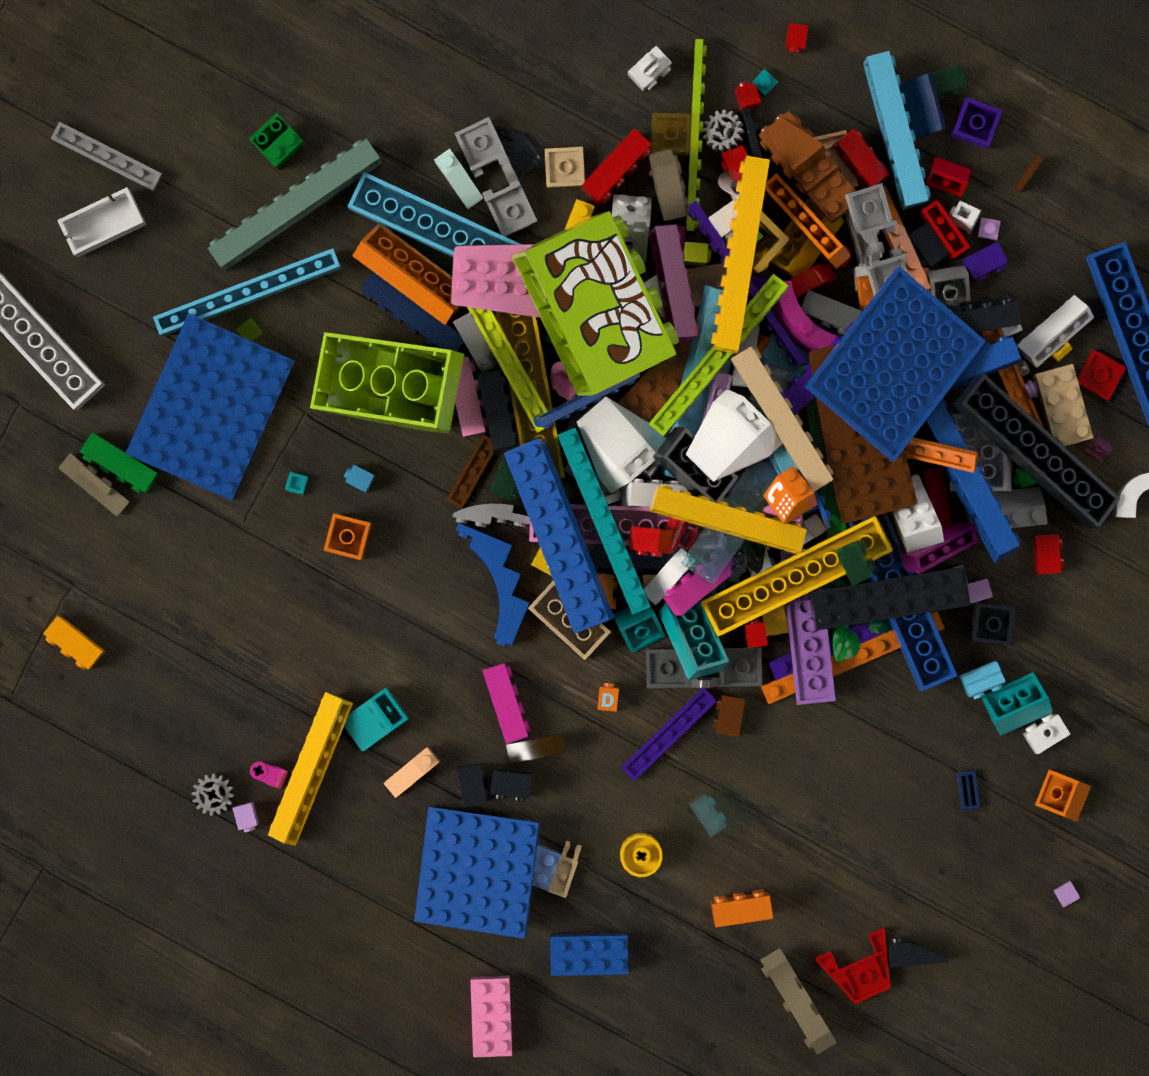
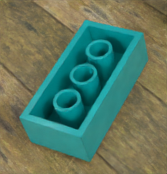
M702 599L683 615H675L667 603L658 612L688 680L720 672L729 663L720 639L701 604Z

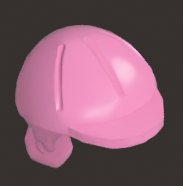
M562 362L554 363L551 368L550 377L552 390H555L559 396L569 401L575 398L577 394Z

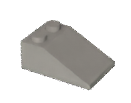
M965 265L927 271L928 281L931 286L930 293L941 303L957 306L962 301H971L969 275Z

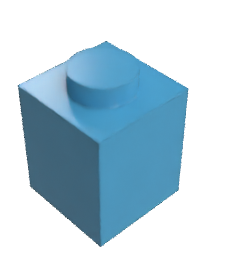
M353 465L352 468L348 467L344 477L347 478L346 483L367 493L375 475Z

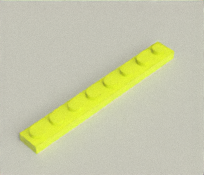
M467 307L537 433L546 429L535 426L533 419L548 411L492 311Z

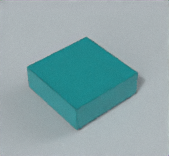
M290 472L285 490L304 495L309 477Z

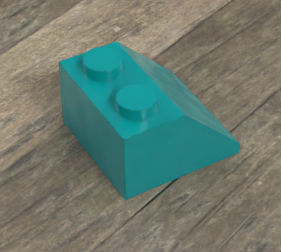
M627 607L614 614L616 624L631 654L666 637L652 607L633 615L630 608Z

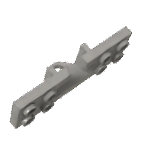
M490 117L454 133L475 178L484 175L481 167L496 160L499 161L506 175L509 187L494 194L491 189L482 193L501 235L507 237L538 222Z
M882 184L845 195L874 296L896 267L900 266L907 272L904 258L907 257L906 254H902L901 248L890 250L891 258L879 260V248L872 232L883 229L884 234L896 231L894 225L897 224L896 220H892Z

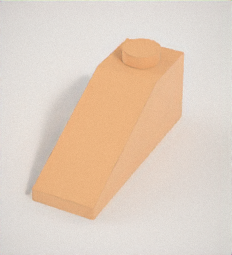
M427 746L385 781L384 785L396 798L438 764L440 760Z

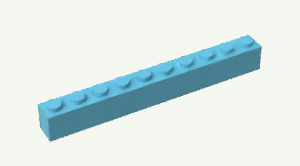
M332 248L154 316L153 319L159 335L164 337L181 330L188 313L203 320H208L342 268L335 250Z

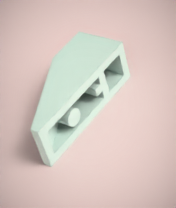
M450 149L434 159L436 165L467 209H470L484 199Z

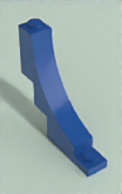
M458 523L456 528L459 531L458 535L468 540L470 536L473 537L469 547L484 561L497 587L500 610L498 626L494 636L497 639L496 643L507 647L508 644L512 645L529 605V602L512 596L521 574L503 567L512 545Z

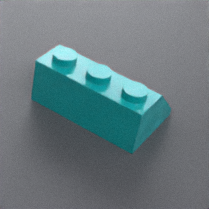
M1034 673L1010 682L996 691H990L981 697L1000 736L1053 713L1049 698Z

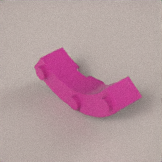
M783 281L789 288L772 307V311L792 342L808 353L812 350L833 345L831 342L837 335L831 334L814 324L801 309L793 291L792 281Z

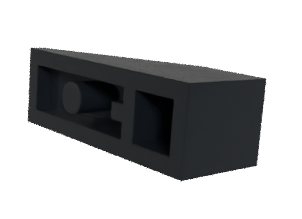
M901 937L891 938V942H887L890 967L948 962V958L945 955L903 940Z

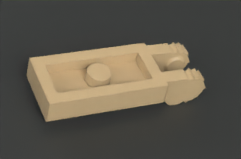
M566 841L548 892L566 898L582 846L577 845L574 857L571 859L566 857L567 851L570 848V842Z

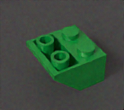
M278 113L272 116L249 138L277 170L305 144Z

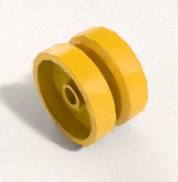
M635 833L622 843L620 849L621 863L624 869L631 875L647 877L655 873L660 867L662 849L652 835ZM639 851L645 853L643 858L638 857L637 853Z

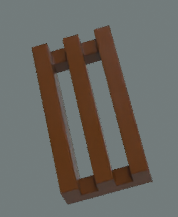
M1037 156L1014 186L1013 189L1016 192L1023 190L1043 162V158Z

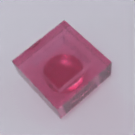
M1098 435L1086 451L1102 462L1114 446Z

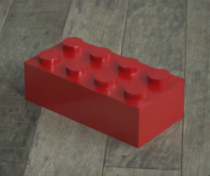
M634 128L582 184V191L598 206L601 202L605 204L611 198V192L614 189L618 190L624 184L625 177L627 175L631 176L638 169V163L640 161L644 162L649 157L648 154H651V143Z

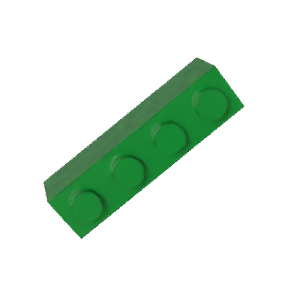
M95 433L90 434L80 451L84 455L83 459L91 464L95 461L100 465L99 469L107 474L110 471L116 474L115 479L123 484L126 481L132 484L131 489L139 494L142 492L148 493L159 476L158 472L134 457L127 455L124 451Z

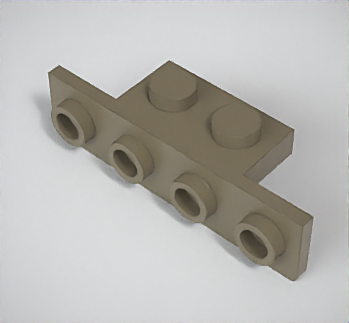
M71 453L59 466L63 473L114 515L119 516L129 504L126 498L111 487L112 483L105 477L101 479L96 474L98 472L91 465H84Z

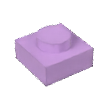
M981 218L977 237L996 241L1001 221Z

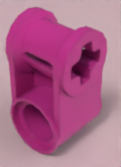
M260 761L255 762L250 767V775L254 779L282 789L288 774L287 770ZM261 765L264 773H260L258 776L254 767L257 768Z

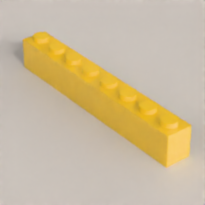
M661 485V487L655 488L650 512L798 554L802 551L807 529L802 528L801 524L786 523L784 525L777 517L770 519L760 512H754V514L746 512L747 509L743 507H728L726 502H711L708 497L691 496L690 492L684 490L677 492L668 485Z
M325 692L306 737L303 749L299 754V759L292 772L291 779L285 789L274 821L271 824L269 836L285 844L296 846L352 708V702Z

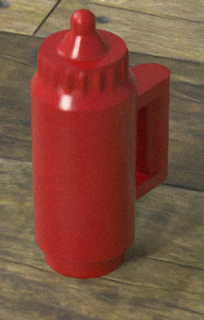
M670 517L665 530L673 531L671 553H674V550H677L678 547L691 551L700 530L689 526L688 522ZM686 528L691 530L685 545H681V539Z

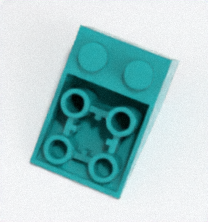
M386 687L350 713L344 727L363 752L408 720L409 717Z

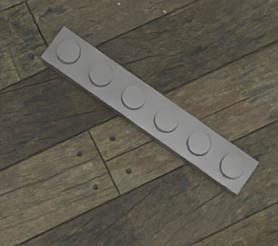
M61 122L58 123L51 137L53 141L152 191L155 190L163 175Z

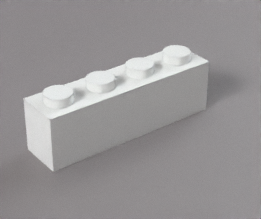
M1074 295L1041 325L1037 326L1017 347L1023 357L1037 368L1089 323L1094 316L1090 308Z

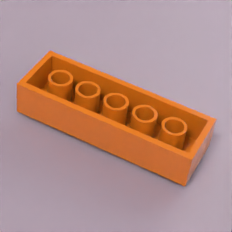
M380 222L360 242L353 254L354 258L444 325L462 307L451 303L452 276Z

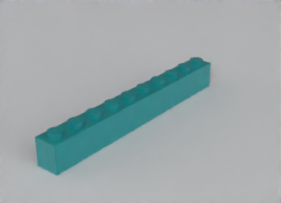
M577 428L557 435L632 615L650 608L649 600Z

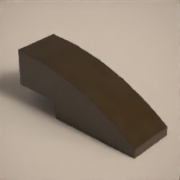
M562 733L506 745L510 764L566 752Z

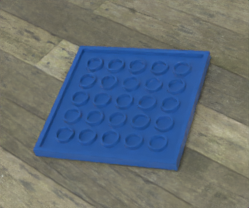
M428 807L414 922L525 939L527 936L540 822Z

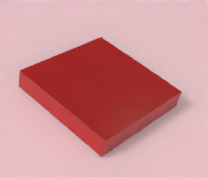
M1093 349L1077 377L1080 387L1109 401L1127 367Z

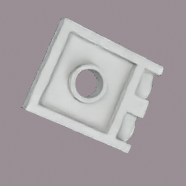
M614 195L612 217L620 215L629 232V236L624 238L623 241L632 242V245H626L629 253L637 251L643 262L646 263L652 198Z

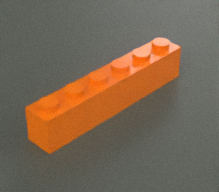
M777 173L766 182L765 190L836 269L851 256L845 247Z

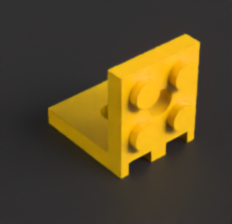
M762 211L759 227L767 235L755 247L752 271L757 273L763 272L769 266L771 259L781 253V248L789 240Z

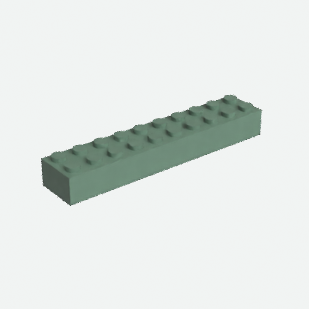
M362 139L358 140L352 145L354 148L348 152L344 150L337 155L338 159L332 163L328 161L321 166L322 170L316 174L315 172L310 173L305 177L306 181L301 184H294L289 188L290 192L287 194L278 195L273 199L274 203L270 206H262L257 210L258 214L254 217H246L238 228L234 226L226 231V236L222 239L219 237L214 239L210 243L211 246L207 249L218 265L224 271L228 270L359 180L363 172L369 173L382 164L380 157L367 139L364 141Z

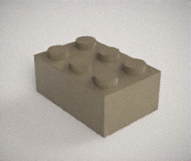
M671 149L648 154L658 204L664 221L687 216L686 209H688L689 205L684 193L685 185L680 174L682 170L677 155L673 156Z

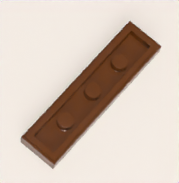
M482 435L446 498V501L460 509L464 508L494 455L491 438L487 435Z

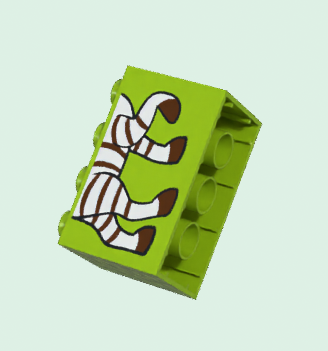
M610 211L592 216L512 255V259L577 396L595 395L676 355L673 345L679 343L677 333L670 322L662 324L656 310L662 308V302L653 286L646 289L640 277V274L646 272L642 258L637 251L629 253L623 241L624 238L629 236L624 220L620 215L612 217Z

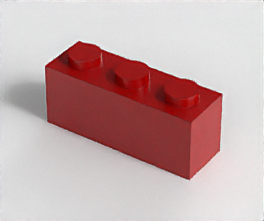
M855 129L850 130L831 145L864 189L877 185L889 175L884 163L877 159L874 150L867 146L862 134Z
M938 199L921 210L919 214L925 223L928 222L950 253L948 256L951 260L970 248Z

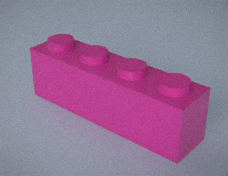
M726 549L714 550L708 555L710 557L705 562L701 561L694 567L695 570L692 573L688 572L680 578V583L677 585L673 584L666 589V594L662 598L675 615H683L731 575L733 558Z
M503 663L482 670L506 744L528 737L527 732L531 730L528 721H523L522 714L525 712L522 703H518L516 696L519 695L516 684H511L510 677H513L510 666H506Z

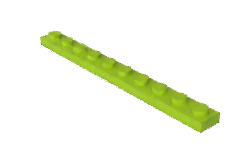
M703 39L695 40L688 205L695 201L699 204V198H696V190H700V179L697 178V171H701V159H698V152H702V140H699V133L703 132V121H699L700 114L704 112V102H700L701 95H704L705 83H701V77L705 76L706 64H702V57H706L707 45H703ZM687 212L686 233H694V228H698V222L696 220L693 221Z
M774 274L746 306L740 346L789 288L786 283ZM713 346L651 420L649 425L665 437L734 353L713 350Z

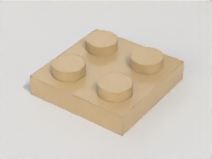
M583 147L545 149L547 188L582 186L585 182Z

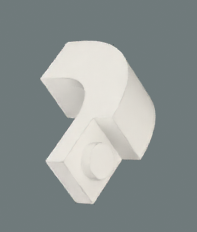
M1149 473L1138 475L1122 486L1117 494L1121 499L1113 508V517L1136 518L1137 500L1145 490L1149 489Z

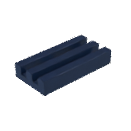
M976 770L956 772L961 811L980 809ZM968 775H972L976 805H972ZM961 776L965 778L968 806H965Z

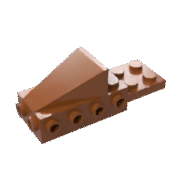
M789 111L785 114L782 113L775 119L772 125H767L760 131L759 144L765 152L769 151L772 155V160L777 166L781 165L786 177L789 180L793 179L798 191L801 194L805 193L833 224L849 211L845 195L856 190L839 172L836 160L832 156L828 157L826 155L824 145L813 138L814 135L808 128L804 129L801 126L802 121L796 114L792 115Z

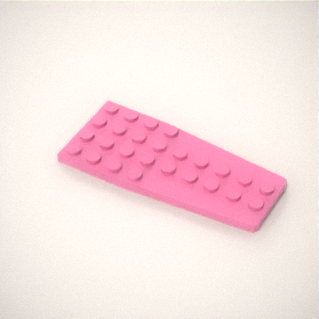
M532 245L455 247L451 303L456 306L540 318L512 259V255Z

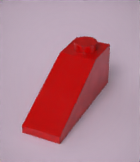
M743 145L721 154L723 162H720L724 173L728 172L730 178L735 182L742 179V173H739L740 163L748 156Z

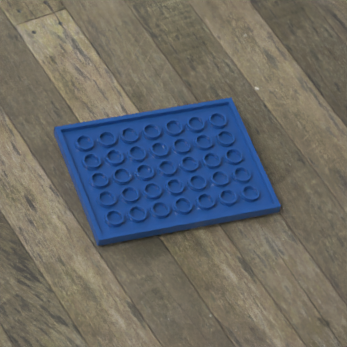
M898 266L804 387L893 462L986 341Z
M188 313L126 454L232 501L294 364V360Z

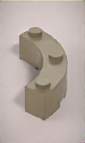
M779 948L762 958L761 962L764 967L761 970L766 978L771 977L785 1000L783 1003L784 1008L788 1014L792 1012L807 1037L804 1041L809 1050L813 1048L818 1055L836 1044V1040L782 950Z

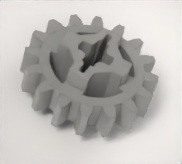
M723 110L722 114L716 111L715 117L710 115V122H704L707 128H703V132L706 133L703 138L707 141V145L712 146L715 151L719 149L721 152H724L725 148L731 150L732 145L737 147V140H743L740 134L745 133L741 129L744 126L740 121L741 118L732 111L728 113L726 110Z
M213 773L210 778L207 774L205 775V780L198 779L200 785L195 784L193 786L197 789V791L192 792V795L196 796L193 803H199L196 808L200 809L202 807L203 814L210 811V816H212L214 811H216L219 815L221 814V808L226 811L228 809L226 804H232L229 798L234 797V794L230 793L233 786H227L229 780L223 781V775L216 778V773ZM208 782H215L212 787L204 786ZM221 786H223L225 790V795H223L221 792ZM215 790V794L217 795V797L211 799V794H209V792ZM200 793L204 795V798H205V802H204V803H203V801H202V799H201ZM214 802L222 803L218 807H211Z

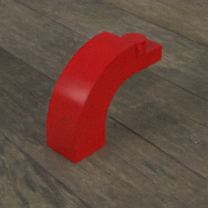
M826 263L824 265H815L789 281H792L793 291L799 302L807 295L808 290L813 292L834 283L838 278L830 265Z

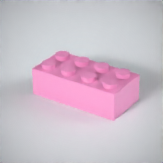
M510 975L471 977L473 1057L512 1056Z

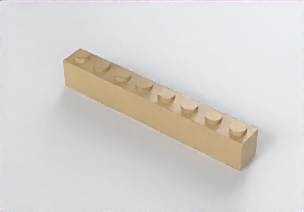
M750 346L730 358L767 420L774 427L783 446L804 480L814 492L832 481L831 475L834 473L828 464L824 465L822 462L823 455L818 447L814 449L811 442L813 439L808 431L804 432L801 428L803 423L797 414L793 415L790 410L793 406L788 398L784 399L780 394L783 390L779 383L772 381L770 377L772 375L771 370L767 364L763 366L759 360L762 356L758 349H753Z

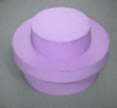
M1027 381L1024 386L1029 398H1037L1039 389L1036 382Z

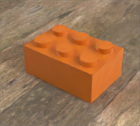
M763 889L754 890L749 895L740 892L734 893L733 897L726 898L725 895L715 896L714 900H710L715 927L773 919L770 895Z

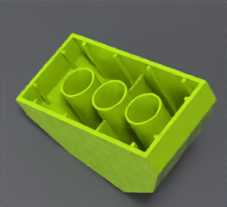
M324 332L310 408L415 430L450 433L464 354L447 349Z

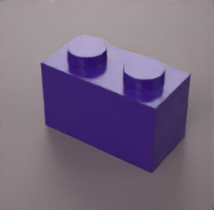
M998 242L961 261L967 269L970 280L976 279L977 282L988 277L987 273L991 271L997 273L1005 269L1004 265L1008 263Z

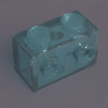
M703 793L689 803L710 837L727 827L725 824L727 819L722 811L719 813L716 811L714 806L717 804L711 795L707 797Z

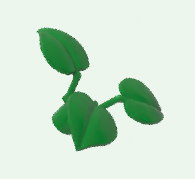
M837 578L823 585V589L848 585L842 579ZM888 619L868 622L869 629L876 634H883L891 630ZM849 625L830 628L834 632L833 650L836 662L852 658L859 653V638L851 633V629H848Z

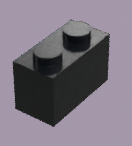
M928 222L908 235L914 250L919 254L918 259L923 266L930 268L950 254Z

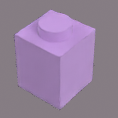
M250 802L233 807L238 830L243 829L244 832L255 830V826L259 824L254 803Z

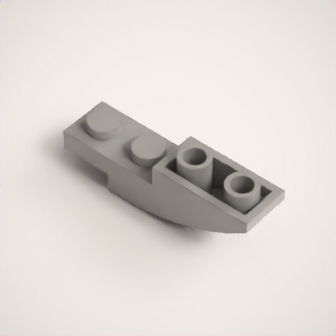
M507 504L471 506L453 513L452 516L456 518V522L467 524L468 520L474 521L475 526L485 528L487 524L491 525L492 517L496 518L495 522L506 524L508 520L514 521L515 526L525 527L526 524L530 525L528 516L513 513L514 505Z

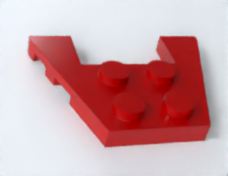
M883 927L867 934L875 953L839 969L831 951L815 957L818 964L855 1004L890 989L887 947Z

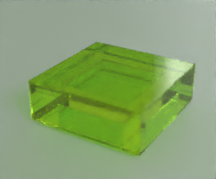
M252 318L236 329L243 338L252 342L263 334Z

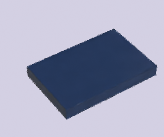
M927 73L901 83L899 90L900 93H904L906 100L904 109L905 112H909L911 119L909 128L914 131L915 138L919 139L946 129L932 74Z

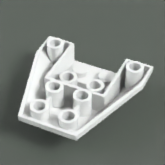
M727 389L713 402L686 455L714 482L768 458L782 445V442L772 424L744 396Z
M604 397L577 421L596 474L610 493L630 483L655 461L653 458L654 454L666 440L648 422L608 397Z

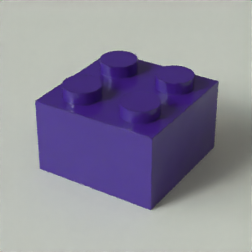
M966 97L950 137L986 150L990 146L1002 110Z

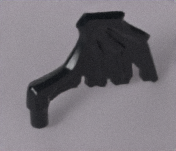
M498 126L502 136H507L514 141L505 142L504 147L505 151L511 154L508 155L511 165L518 167L514 171L523 188L525 175L535 168L543 170L546 167L542 147H537L525 132L522 134ZM502 185V189L509 187L510 185Z

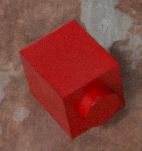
M789 23L785 49L789 50V53L800 54V51L804 52L808 32L807 25Z

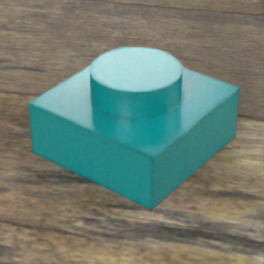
M764 69L751 84L754 83L756 89L765 97L778 81Z

